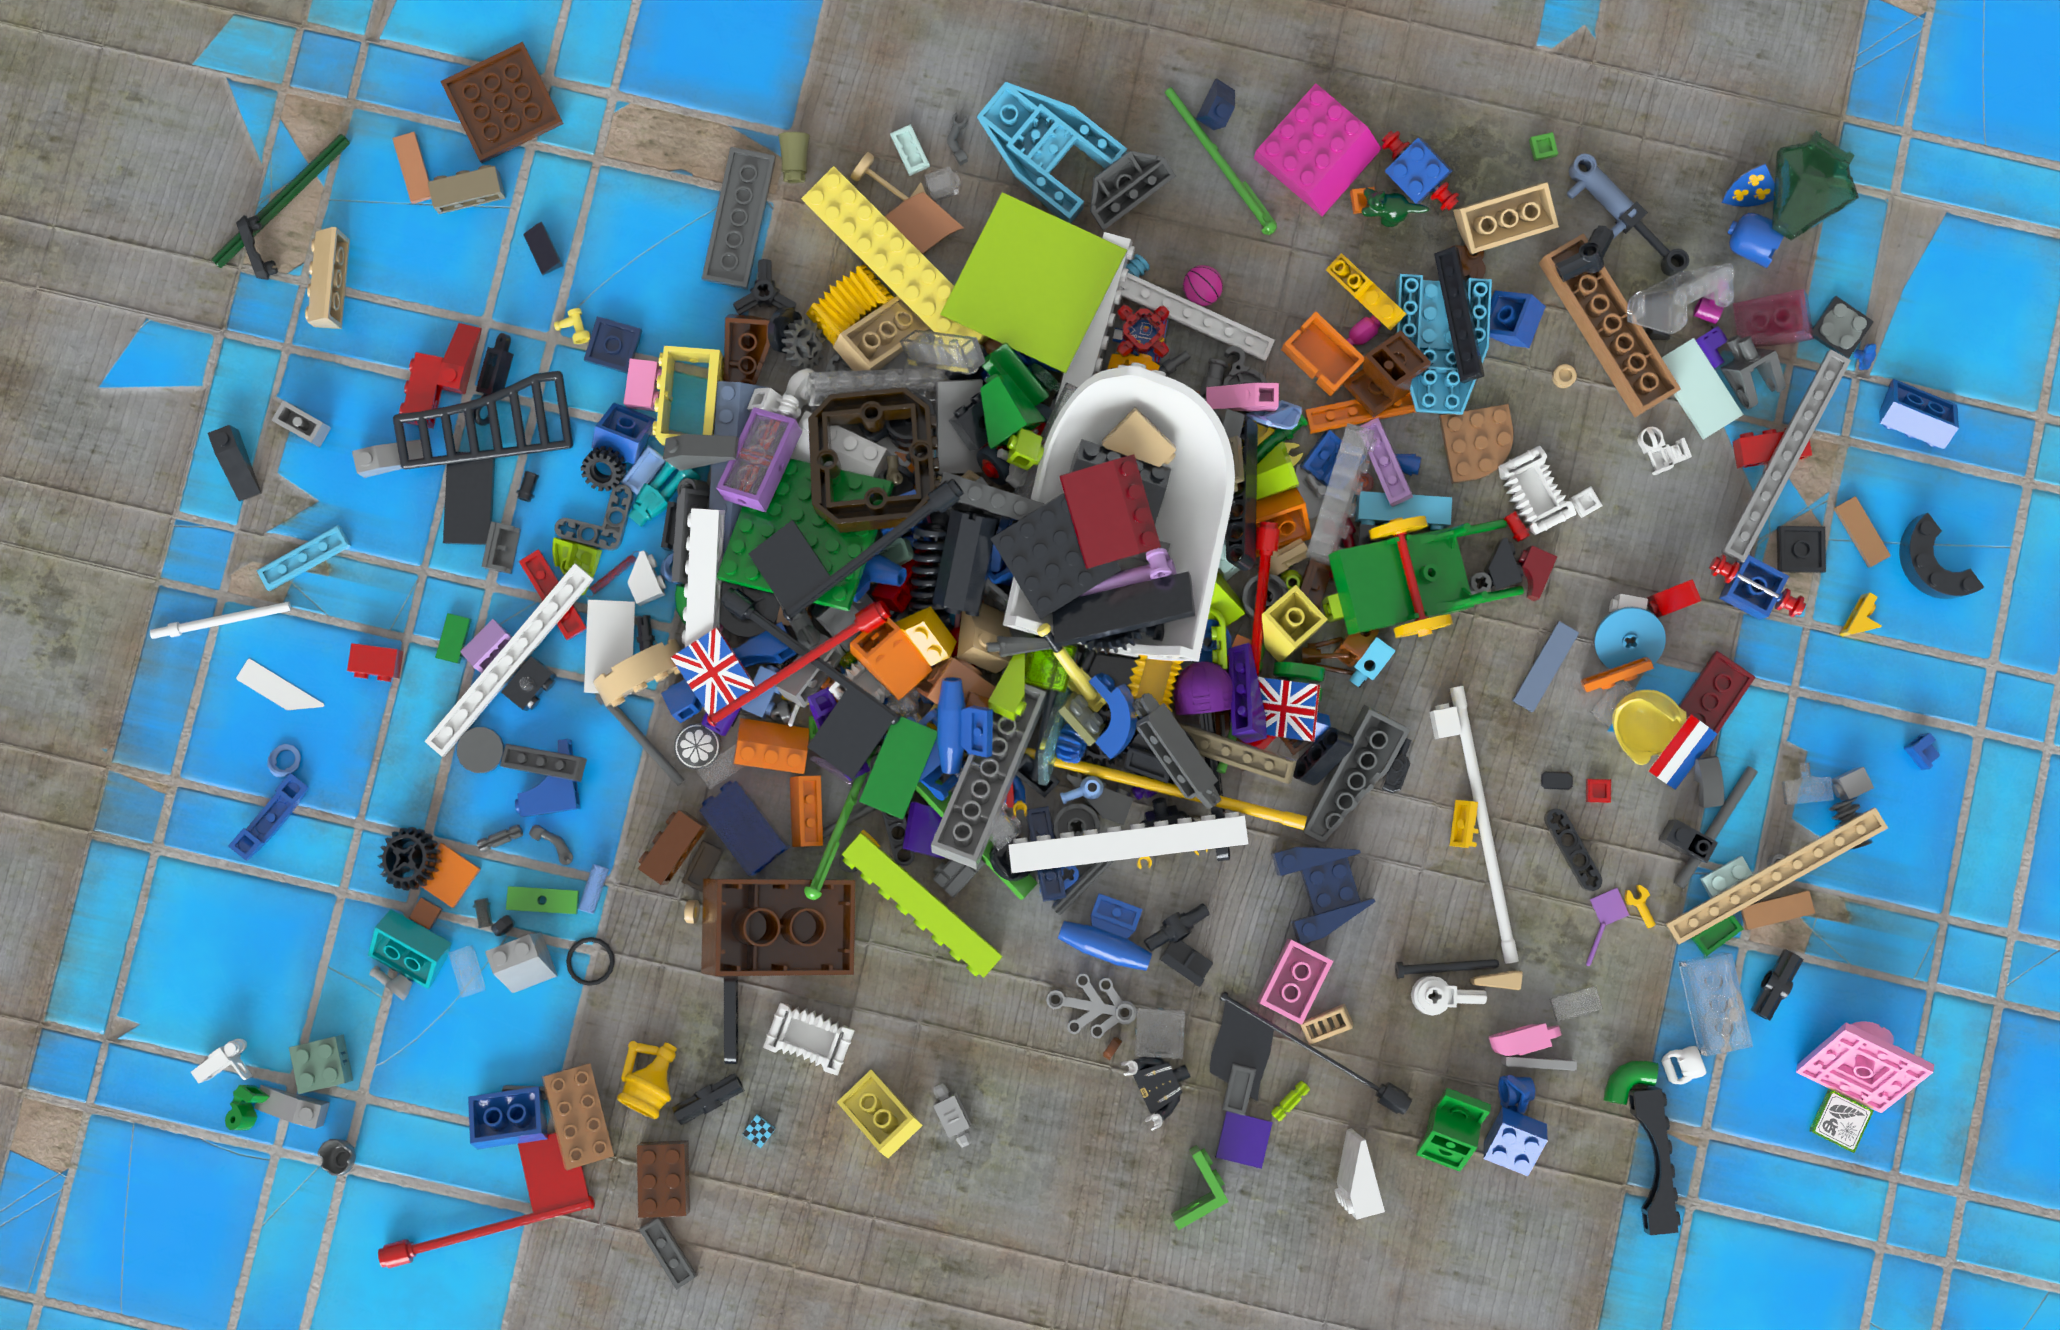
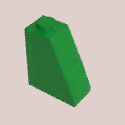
M994 374L986 379L987 384L980 388L988 444L991 449L1008 444V438L1016 435L1021 428L1032 431L1046 421L1008 374Z

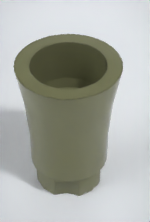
M802 132L778 134L781 148L783 181L788 183H804L806 181L805 173H807L810 135Z

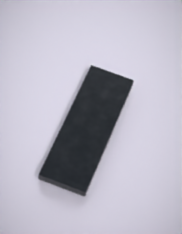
M1189 571L1075 598L1052 612L1054 644L1058 648L1195 616L1192 581Z

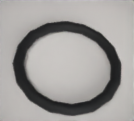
M594 937L582 938L574 943L568 951L566 959L567 970L571 977L578 983L587 986L598 985L607 980L613 972L615 963L614 954L610 946L603 940ZM588 942L598 943L603 946L608 952L610 959L609 968L604 976L593 981L583 980L578 977L571 965L573 952L578 946Z

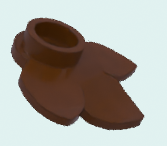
M1466 244L1464 246L1454 245L1459 249L1464 277L1469 275L1470 278L1483 279L1486 271V266L1482 260L1484 250L1477 252L1476 256H1472Z

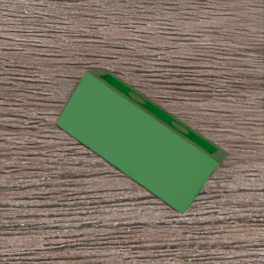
M1008 343L1002 344L984 358L982 366L990 376L997 373L998 375L1008 374L1034 406L1048 398L1049 393Z

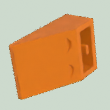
M887 618L886 623L870 633L863 631L850 643V653L898 701L933 671L904 632L890 618Z

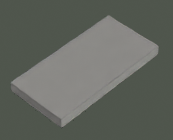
M983 380L936 381V436L938 439L936 457L939 458L940 471H937L938 474H943V472L950 474L966 473L968 470L983 472L976 458L977 453L982 447L979 450L970 451L949 422L954 417L953 412L963 405L965 407L972 402L970 400L971 397L981 391L980 388L983 387ZM980 418L979 425L983 429V419Z

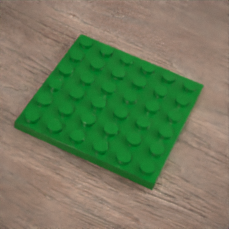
M790 458L767 511L762 512L742 506L716 577L720 581L774 593L748 553L791 520L795 521L830 575H833L874 543L878 529L840 533L818 516L812 505L810 463ZM841 470L839 476L833 479L834 502L864 499L866 492L874 487L884 489L887 496L890 497L894 484L889 480ZM876 500L872 505H880L882 500ZM866 563L813 603L850 611Z

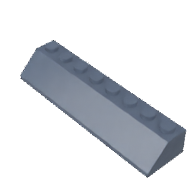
M718 381L714 435L736 436L740 438L751 414V411L747 408L754 390L768 387L741 382ZM729 461L712 464L709 497L710 510H725L723 557L743 506L724 500L717 490V485Z

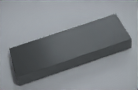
M656 1217L639 1228V1231L676 1290L697 1277L695 1270L662 1217Z

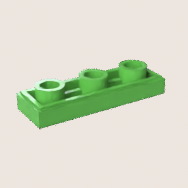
M508 886L506 910L578 914V890ZM542 896H545L547 899L544 905L540 902Z

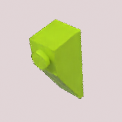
M1025 653L1013 655L988 701V707L993 709V712L1012 721L1015 720L1017 715L1021 716L1027 705L1025 703Z

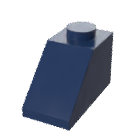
M1216 78L1196 119L1212 130L1226 127L1235 108V90Z

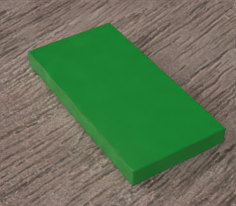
M901 717L897 724L891 725L859 802L903 820L937 739V731L904 717Z

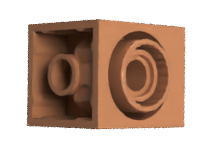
M955 656L932 665L933 671L917 684L914 690L938 706L942 679L946 677L961 678L965 700L968 691L990 698L996 687L981 677V671L965 660Z

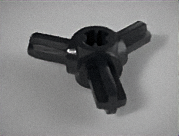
M769 259L758 261V280H755L754 287L750 289L751 293L733 304L739 315L757 305L760 308L762 306L770 308L775 306L777 308L790 307L794 310L797 305L796 302L781 295L780 289L775 287V281L772 280V261ZM765 289H768L769 295L766 296L764 294V297H762L760 292L762 290L766 292Z

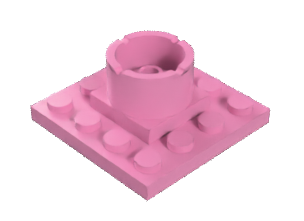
M1862 1021L1852 1024L1845 1023L1797 1064L1796 1073L1882 1113L1931 1075L1934 1071V1064L1893 1045L1894 1037L1885 1027L1881 1028L1876 1023Z

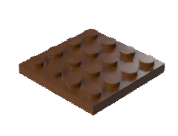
M523 42L440 81L481 163L564 124Z

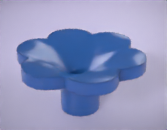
M1867 344L1864 350L1856 349L1854 352V358L1859 359L1860 370H1868L1871 363L1876 357V344Z

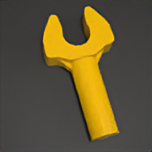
M1636 885L1639 892L1638 899L1633 897L1630 890H1625L1626 904L1634 905L1638 908L1647 928L1655 926L1656 923L1646 905V899L1650 896L1648 890L1641 885Z

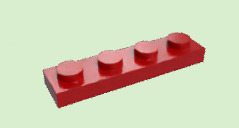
M538 549L520 560L519 563L543 601L559 583V580L542 552ZM574 605L570 607L557 623L566 640H570L587 629L586 624Z

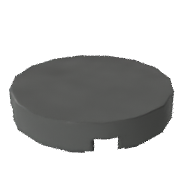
M475 727L467 730L460 737L457 744V756L465 769L474 773H487L494 770L502 760L504 744L502 738L495 731L486 727Z

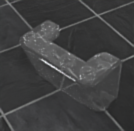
M1725 263L1681 271L1634 294L1627 305V322L1673 334L1682 329L1687 323V304L1704 297L1715 300V304L1719 307L1729 306L1733 303L1734 270L1732 264Z

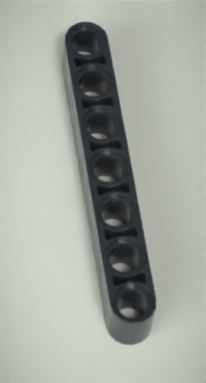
M1245 415L1240 438L1246 472L1244 481L1238 484V491L1233 494L1226 530V559L1242 571L1250 570L1256 560L1258 427L1252 419Z

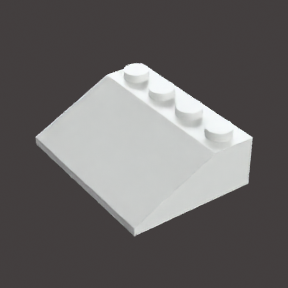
M808 411L804 412L798 424L802 434L791 459L810 463L808 417L812 413ZM838 425L830 426L831 449L838 455L842 467L841 470L878 478V475L886 466V456H891L887 448ZM826 462L823 466H830L833 462Z
M1351 1128L1347 1129L1337 1177L1338 1188L1335 1189L1338 1203H1341L1342 1207L1344 1206L1348 1214H1352L1356 1219H1361L1383 1213L1385 1210L1366 1140Z

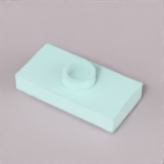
M911 124L890 133L909 176L930 167Z

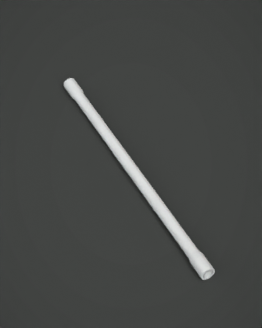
M1464 686L1450 688L1453 707H1457L1462 731L1460 737L1473 801L1478 802L1477 821L1501 936L1502 952L1505 964L1518 962L1519 959L1512 935L1475 752Z

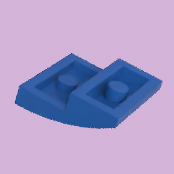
M1327 430L1300 464V467L1307 473H1312L1320 483L1333 492L1341 494L1366 460V457L1351 444H1345L1331 430Z

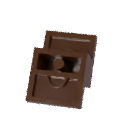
M1400 330L1367 353L1364 357L1363 369L1347 379L1344 386L1374 418L1410 392L1412 379L1429 368L1431 361Z

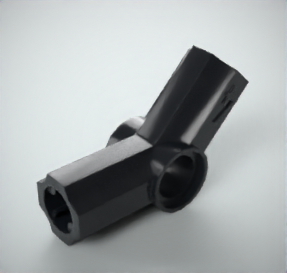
M1598 225L1593 230L1588 242L1579 248V253L1555 265L1560 279L1565 282L1584 272L1596 273L1602 270L1604 267L1603 258L1614 238L1613 230L1608 229L1606 226Z

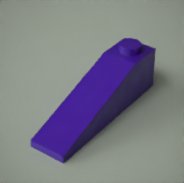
M1246 643L1228 648L1229 676L1233 684L1231 702L1232 735L1245 743L1266 739V715L1251 644Z

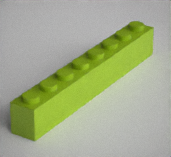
M861 831L842 851L844 856L842 861L851 869L854 867L858 868L862 872L860 876L868 884L871 885L874 882L880 887L878 892L887 900L892 898L898 904L895 907L904 915L911 914L915 918L913 922L921 930L924 931L927 928L933 934L931 938L940 946L945 944L951 949L948 953L957 961L964 960L968 964L966 968L974 976L977 977L980 974L984 978L1002 958L1001 953Z

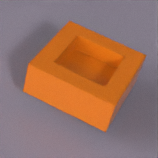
M1366 188L1352 189L1350 191L1353 214L1362 213V208L1367 205V199L1364 195V189Z

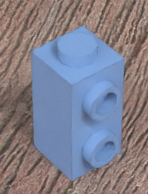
M769 664L766 668L760 666L753 682L757 686L779 672L780 669ZM775 685L742 706L741 709L765 719L766 715L770 716L771 711L774 710L775 703L773 700L775 695H780L781 692Z

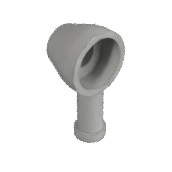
M375 966L369 973L371 977H375L403 1001L408 996L413 984L402 974L391 979L378 966Z

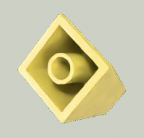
M1297 585L1291 588L1262 614L1264 647L1278 662L1286 660L1328 620Z

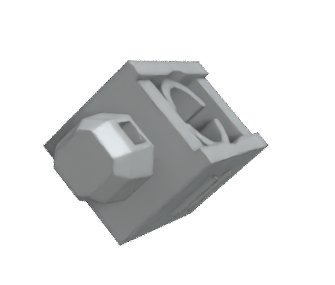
M940 1083L934 1087L936 1099L939 1098V1101L935 1102L933 1107L948 1138L957 1135L955 1139L963 1148L971 1144L972 1138L969 1131L966 1132V1129L970 1128L972 1124L957 1093L949 1096L948 1093L950 1091L944 1083Z

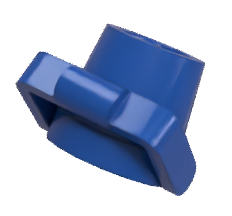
M1513 1075L1500 1077L1498 1083L1500 1105L1524 1114L1529 1101L1535 1098V1085L1532 1078L1514 1077Z

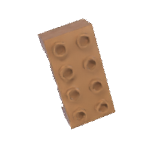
M586 1063L541 1076L564 1168L569 1170L613 1157L614 1154L591 1064Z

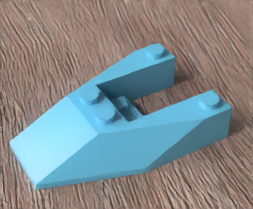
M1008 82L1002 85L977 116L980 124L1015 177L1055 216L1070 224L1083 210L1084 201L1050 175L1056 165L1073 145L1104 169L1127 153L1126 147L1074 106Z

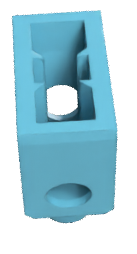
M1376 637L1363 657L1353 665L1356 671L1349 681L1361 688L1368 677L1374 680L1395 653V650ZM1367 660H1373L1374 662L1371 669L1364 667Z

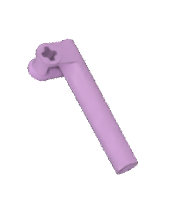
M1166 549L1150 550L1146 553V559L1149 564L1120 571L1079 597L1175 575L1176 569L1173 559L1170 558Z

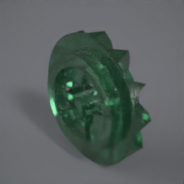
M1033 363L1029 367L1033 375L1046 390L1057 393L1060 389V384L1041 365Z

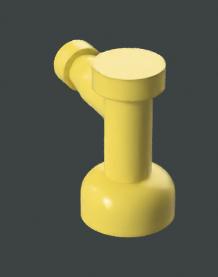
M580 308L569 310L568 318L554 322L556 331L574 325L575 333L572 336L574 344L589 342L591 337L590 332L584 330Z

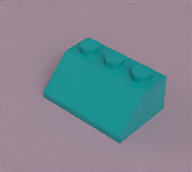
M390 909L374 929L368 956L429 989L446 961L452 943L444 937L427 930L424 926L409 920L403 914Z

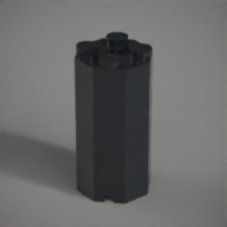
M951 509L932 602L933 607L947 609L946 612L952 614H961V611H965L967 615L979 616L992 558L993 542L990 537L997 533L1000 518L987 514L981 515L968 510Z

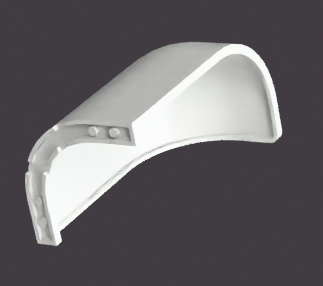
M1132 363L1131 366L1118 365V368L1101 371L1087 379L1071 395L1059 412L1044 444V453L1038 464L1031 499L1046 504L1064 493L1059 476L1070 472L1074 453L1081 439L1103 446L1102 440L1134 407L1176 446V451L1174 452L1176 456L1169 464L1165 465L1163 463L1161 465L1171 469L1155 528L1159 540L1170 543L1168 554L1173 559L1176 574L1189 571L1191 575L1195 616L1164 623V638L1162 642L1154 641L1152 637L1146 636V632H1141L1142 640L1135 638V646L1128 643L1126 651L1119 647L1116 654L1131 657L1146 655L1149 659L1199 661L1234 494L1235 470L1230 442L1214 410L1193 389L1181 382L1166 377L1165 372L1147 370L1146 366L1141 363ZM1131 557L1116 560L1122 569L1121 571L1149 564ZM1013 577L1003 625L1039 636L1037 629L1042 624L1048 623L1054 636L1052 613L1040 620ZM1110 649L1109 653L1115 654L1114 650Z

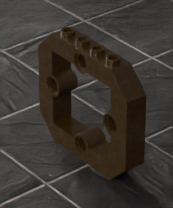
M907 388L830 394L808 417L812 505L815 513L840 533L895 528L928 503L927 500L930 499L928 493L940 485V479H936V472L940 471L939 458L934 455V450H938L937 436H933V429L937 428L936 414L932 415L930 406ZM870 415H877L874 419H868ZM911 418L913 443L909 447V454L915 469L916 494L888 497L884 489L874 487L866 492L864 499L834 502L833 479L839 476L842 467L837 453L831 449L830 426L863 423L867 431L878 432L883 429L887 420ZM919 453H927L924 457H917ZM826 462H833L830 466H823ZM882 500L880 505H872L874 501Z

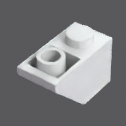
M644 550L639 552L627 582L636 604L639 606L665 596L666 594L663 589L667 588L663 577L656 574L654 568L657 567V563L653 555H648Z

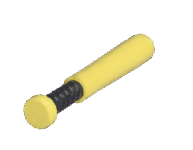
M1048 623L1042 624L1037 629L1039 636H1043L1053 650V654L1084 699L1087 701L1093 700L1097 696L1095 688L1089 683L1087 677L1071 658L1064 646L1056 647L1054 636L1051 633V626Z

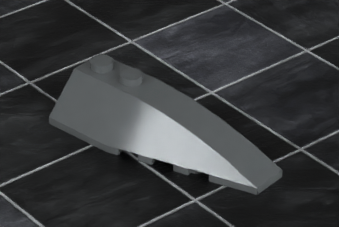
M1364 705L1349 732L1354 739L1353 748L1328 773L1310 812L1303 833L1324 843L1344 821L1346 815L1355 809L1364 795L1373 789V785L1389 771L1410 729Z

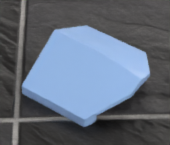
M1281 400L1276 412L1253 411L1247 413L1246 416L1271 427L1292 430L1298 425L1302 414V407Z

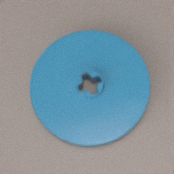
M1624 607L1611 612L1601 621L1594 637L1596 653L1601 662L1609 669L1643 657H1648L1652 664H1655L1662 655L1666 644V634L1660 620L1652 612L1639 607ZM1627 637H1628V638H1632V637H1633V639L1635 640V642H1634L1633 644L1630 643V642L1627 644V642L1625 641V639H1626Z

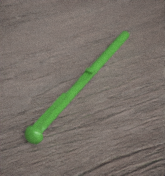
M1173 88L1167 89L1165 91L1166 96L1263 226L1261 232L1265 235L1273 234L1277 229L1276 221L1247 182L1244 181L1242 183L1226 160L1218 152L1219 148L1212 143Z
M879 745L876 746V748L874 749V751L871 753V755L869 756V758H868L867 761H866L867 764H868V766H869V768H870V759H871V757H872L874 754H876V751H877ZM867 773L855 778L810 887L804 888V893L809 899L815 900L822 895L820 890L839 847V840L853 806L856 805L858 794Z

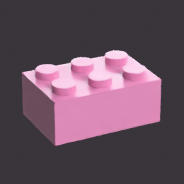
M1287 939L1257 1002L1302 1025L1333 961L1291 939Z

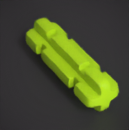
M1300 1081L1295 1086L1296 1089L1294 1091L1291 1090L1283 1098L1280 1106H1276L1271 1111V1114L1278 1121H1282L1286 1116L1285 1113L1287 1111L1290 1112L1300 1102L1302 1095L1305 1096L1310 1091L1309 1086L1305 1082Z

